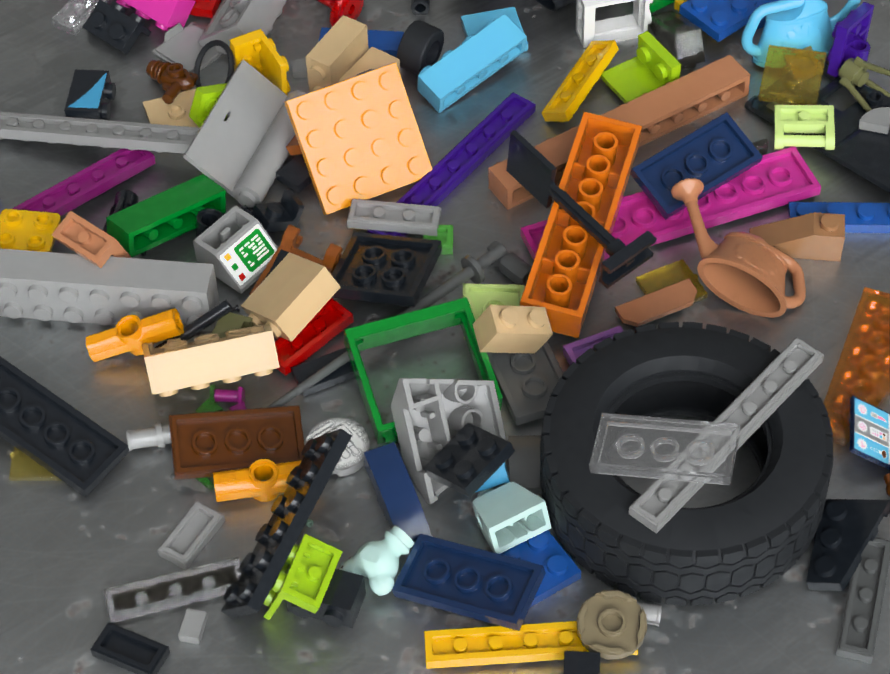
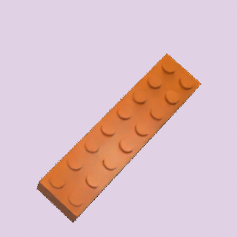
M584 112L559 188L565 191L602 227L612 234L638 151L642 126ZM555 201L553 202L520 301V306L545 307L552 332L579 339L606 249Z

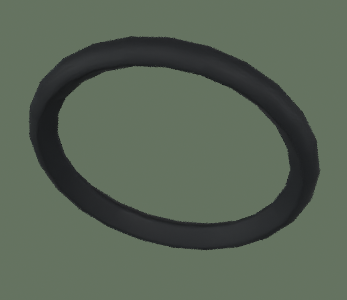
M210 41L199 52L194 67V73L198 74L199 77L195 83L196 88L202 87L200 83L201 62L205 53L213 46L222 47L228 56L229 68L225 83H228L233 75L234 56L232 50L224 41Z

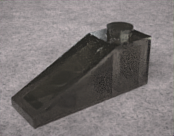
M672 10L651 15L652 22L648 25L656 39L681 63V69H691L696 67V63L705 62L702 29Z

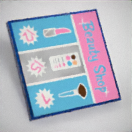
M852 396L850 398V452L890 470V413Z

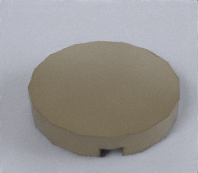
M603 590L595 593V596L589 600L587 599L581 605L577 615V635L582 645L590 652H599L600 657L606 660L622 659L632 655L642 645L647 633V616L643 607L641 608L637 600L630 594L619 590Z

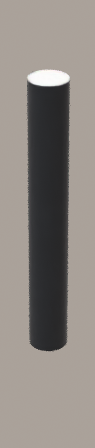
M227 300L223 301L184 327L183 334L169 339L181 338V340L188 341L233 310L231 304ZM166 339L155 348L162 347L169 339Z

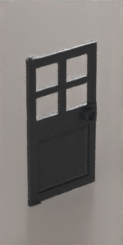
M819 61L823 69V75L833 81L816 94L812 95L795 85L791 74L788 73L764 92L749 99L744 107L774 124V111L766 107V105L786 91L804 101L801 105H830L824 102V100L843 87V85L839 83L841 80L839 76L834 77L827 74L829 65ZM865 85L861 87L854 86L871 109L890 107V98L882 92ZM858 101L843 112L834 107L835 149L825 150V147L813 148L890 193V129L888 134L859 129V121L867 112ZM791 133V135H825L815 133Z

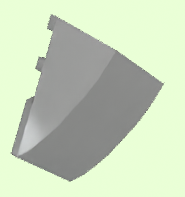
M398 379L391 403V410L402 459L412 481L426 503L431 505L438 500L437 496L447 489L448 486L430 478L425 472L424 467L467 423H471L506 440L495 384L493 380Z

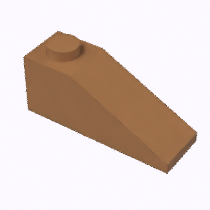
M813 212L752 227L749 229V233L761 237L768 244L791 258L840 262L845 240V215Z

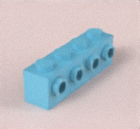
M505 14L498 19H491L480 32L466 37L462 45L455 50L451 49L445 52L434 65L424 67L418 75L417 91L438 113H441L525 51L527 36Z

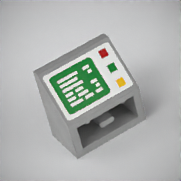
M236 205L193 240L197 263L213 264L216 278L240 294L259 279L278 249L258 219Z

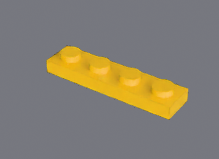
M615 40L591 41L541 112L545 122L570 121L619 50Z

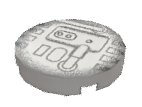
M343 417L330 418L318 423L310 430L305 441L306 444L311 438L315 439L325 433L338 429H343L352 435L332 473L337 474V477L348 476L360 470L364 466L363 452L370 450V438L365 428L356 421Z

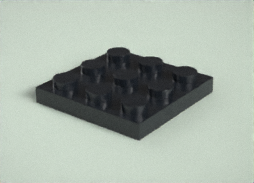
M354 232L331 274L340 285V289L332 297L344 300L350 299L415 307L442 252L441 241Z

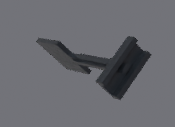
M516 130L510 133L506 171L546 208L551 206L553 197L559 206L606 249V253L610 257L602 262L599 282L608 289L653 257L654 253L648 247L654 244L657 238L652 233L646 231L628 245H625L619 238L615 239L575 200L555 184L556 167Z

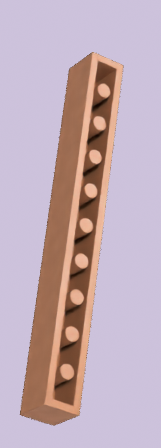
M728 55L696 71H691L679 79L668 82L649 93H644L640 97L621 104L600 116L642 126L639 147L747 96L751 74L731 55ZM579 125L534 146L556 167L555 184L557 186L560 184ZM506 159L488 168L489 189L504 207L509 210L534 198V196L506 171L508 160Z

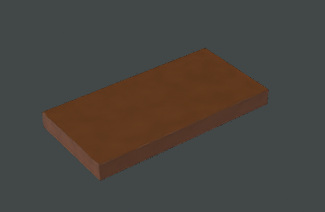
M299 405L169 415L175 480L213 477L215 472L249 468L253 462L259 459H269L275 464L300 461L304 457L301 455L305 445Z

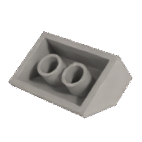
M223 0L198 43L204 47L210 41L221 40L230 47V39L261 29L267 36L273 30L272 25L276 18L283 13L282 8L287 0ZM214 46L216 51L227 54L222 47Z

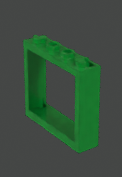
M467 297L344 329V344L377 445L385 442L387 444L395 442L396 444L399 441L394 421L386 424L382 422L359 352L362 350L460 325L479 379L494 381L501 411L503 397L487 352L479 351L473 328L475 318Z

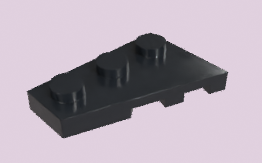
M826 499L822 519L816 532L806 581L809 590L844 591L862 560V552L868 542L873 541L878 534V525L883 517H888L890 513V500Z

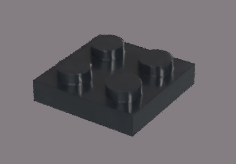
M467 423L441 451L435 454L433 459L424 467V470L430 478L471 498L515 452V449L509 441L471 423Z

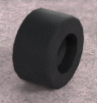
M416 20L409 25L397 51L400 67L419 75L424 67L434 65L438 61L443 48V31L421 20Z

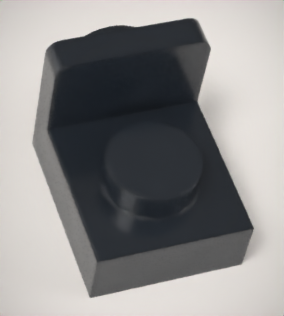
M285 189L280 202L255 204L251 214L258 219L266 232L285 231L289 224L297 227L304 210V205L292 189Z

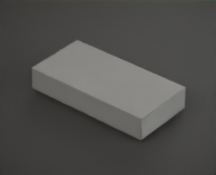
M196 501L158 548L159 556L187 570L225 522L224 514Z

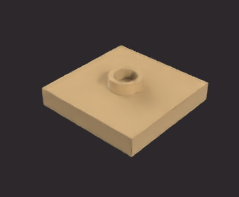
M196 88L180 92L171 104L165 103L162 97L144 101L143 107L149 124L199 128L189 117Z

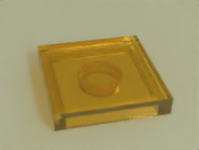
M769 45L758 96L759 101L786 105H817L826 62V52Z

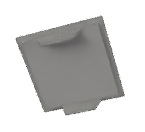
M178 23L165 32L164 42L155 48L152 54L164 62H170L171 64L180 63L188 72L194 73L197 56L203 48L198 41L205 30L194 23H190L185 28ZM214 46L211 47L203 57L200 71L224 53L216 51Z

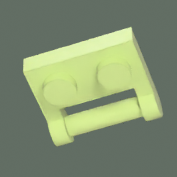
M775 105L774 150H783L784 147H825V150H834V105ZM784 133H815L825 135H784Z

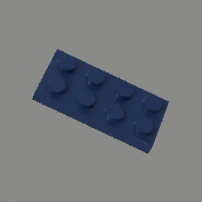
M726 112L633 167L630 175L666 220L687 207L683 201L676 200L671 194L672 187L679 181L688 178L701 180L704 184V189L698 196L699 200L760 163L763 156Z
M419 534L393 586L392 592L395 597L519 631L546 572L543 565Z

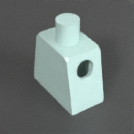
M508 482L496 489L492 487L479 491L477 498L472 502L479 529L493 553L501 554L552 528L545 500L515 482Z

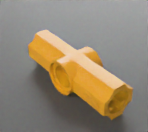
M176 308L142 319L137 315H127L118 321L116 327L86 337V347L90 358L94 362L126 352L139 356L143 355V343L153 342L154 345V343L179 336L184 333V325Z
M259 459L253 462L249 468L213 473L216 502L251 497L260 502L272 501L279 493L286 491L288 487L286 483L287 477L296 466L300 465L302 460L275 464L269 459Z

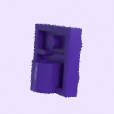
M863 2L855 10L852 9L843 21L837 22L832 32L834 43L827 56V61L829 62L827 74L838 77L841 66L849 58L855 59L858 56L864 61H868L871 47L867 42L874 5Z

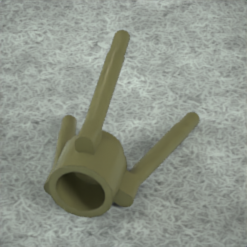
M857 56L855 59L849 58L841 66L838 76L841 78L839 83L846 87L862 108L868 112L872 110L854 86L861 87L865 84L890 98L889 92L868 79L869 72H867V69L889 77L890 70L866 62Z

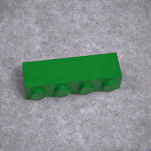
M201 174L107 216V234L114 237L131 257H135L195 229L197 214L203 209H216L226 213V190L206 175Z

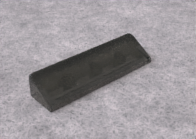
M239 557L103 589L111 623L224 596L229 586L233 582H237L242 572L239 570Z

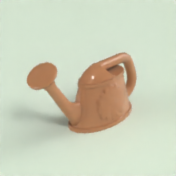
M688 178L679 181L672 187V197L683 201L685 206H687L702 258L697 266L698 275L715 295L744 312L761 317H780L785 313L786 309H794L801 306L806 299V286L803 270L797 261L771 246L761 237L747 232H729L718 245L708 235L698 206V196L704 189L703 182L696 178ZM787 270L790 272L793 282L794 294L791 297L785 296V274Z

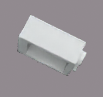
M576 0L575 30L582 47L587 48L591 41L615 40L619 42L638 38V35L648 31V24L652 22L649 4L653 3V0ZM634 1L633 14L595 21L596 8Z

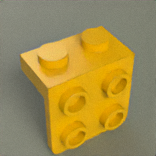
M258 29L230 39V49L232 50L235 63L234 71L244 59L288 95L290 85L286 72H289V65L286 58L278 54L274 41L271 38H267L264 32Z
M17 209L2 210L0 214V249L51 252L55 242L52 233L61 223V216L58 213Z

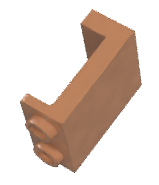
M72 211L66 215L52 233V236L58 242L99 268L103 267L110 256L132 258L114 237Z

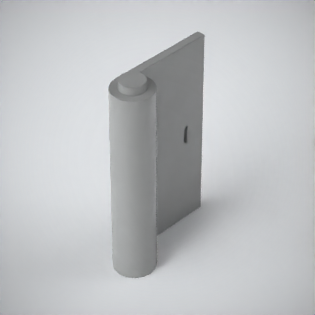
M243 59L183 155V158L208 178L223 187L240 205L254 208V205L261 204L276 179V172L282 168L289 156L286 146L295 136L284 101L307 93L296 90L286 95Z

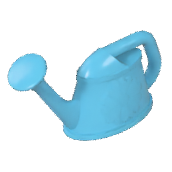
M778 0L763 4L756 8L749 17L741 37L742 48L747 54L752 55L753 63L769 69H788L784 62V57L809 46L812 47L818 61L827 58L834 43L832 32L837 22L843 21L852 9L855 10L862 0H848L840 12L832 17H829L827 11L828 4L823 0ZM765 17L766 22L758 45H755L752 41L761 19Z

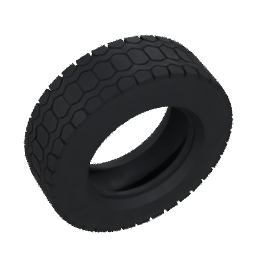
M679 322L659 323L658 329H656L655 324L635 327V333L632 329L613 335V340L609 337L594 345L593 350L591 348L576 359V363L573 362L554 387L544 413L541 431L540 483L542 498L546 502L551 527L559 541H562L564 548L574 559L577 558V562L591 574L595 572V577L609 586L613 587L617 583V590L634 597L637 596L638 592H641L640 599L661 603L662 598H666L665 604L686 606L687 599L690 600L691 606L710 605L714 598L717 604L735 600L737 595L740 598L759 591L760 586L764 588L796 564V561L800 559L809 547L822 519L834 461L833 432L830 418L821 397H819V393L809 379H805L746 440L745 444L755 456L761 472L755 482L740 495L721 504L701 508H681L657 534L629 515V507L641 494L623 481L615 471L608 456L613 445L628 430L654 418L682 415L703 418L713 422L780 354L776 349L771 351V346L754 337L749 342L750 335L733 329L727 334L726 327L707 324L706 329H703V323L683 322L682 327H679Z

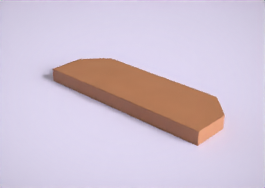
M688 278L616 306L615 312L622 323L639 327L693 306L697 289Z

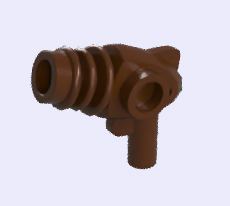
M152 60L146 69L147 75L161 84L162 89L166 91L162 99L167 104H171L180 92L194 88L199 78L198 74L188 72L180 63L171 64L161 60Z

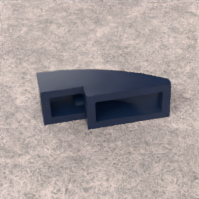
M395 442L363 452L366 472L377 493V501L390 529L396 525L412 539L414 544L419 534L432 536L421 503Z

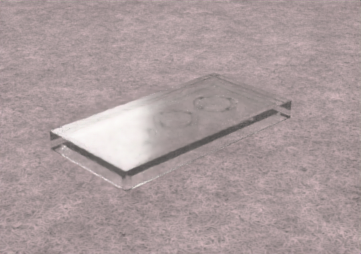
M602 413L589 463L590 473L731 485L740 437V424Z

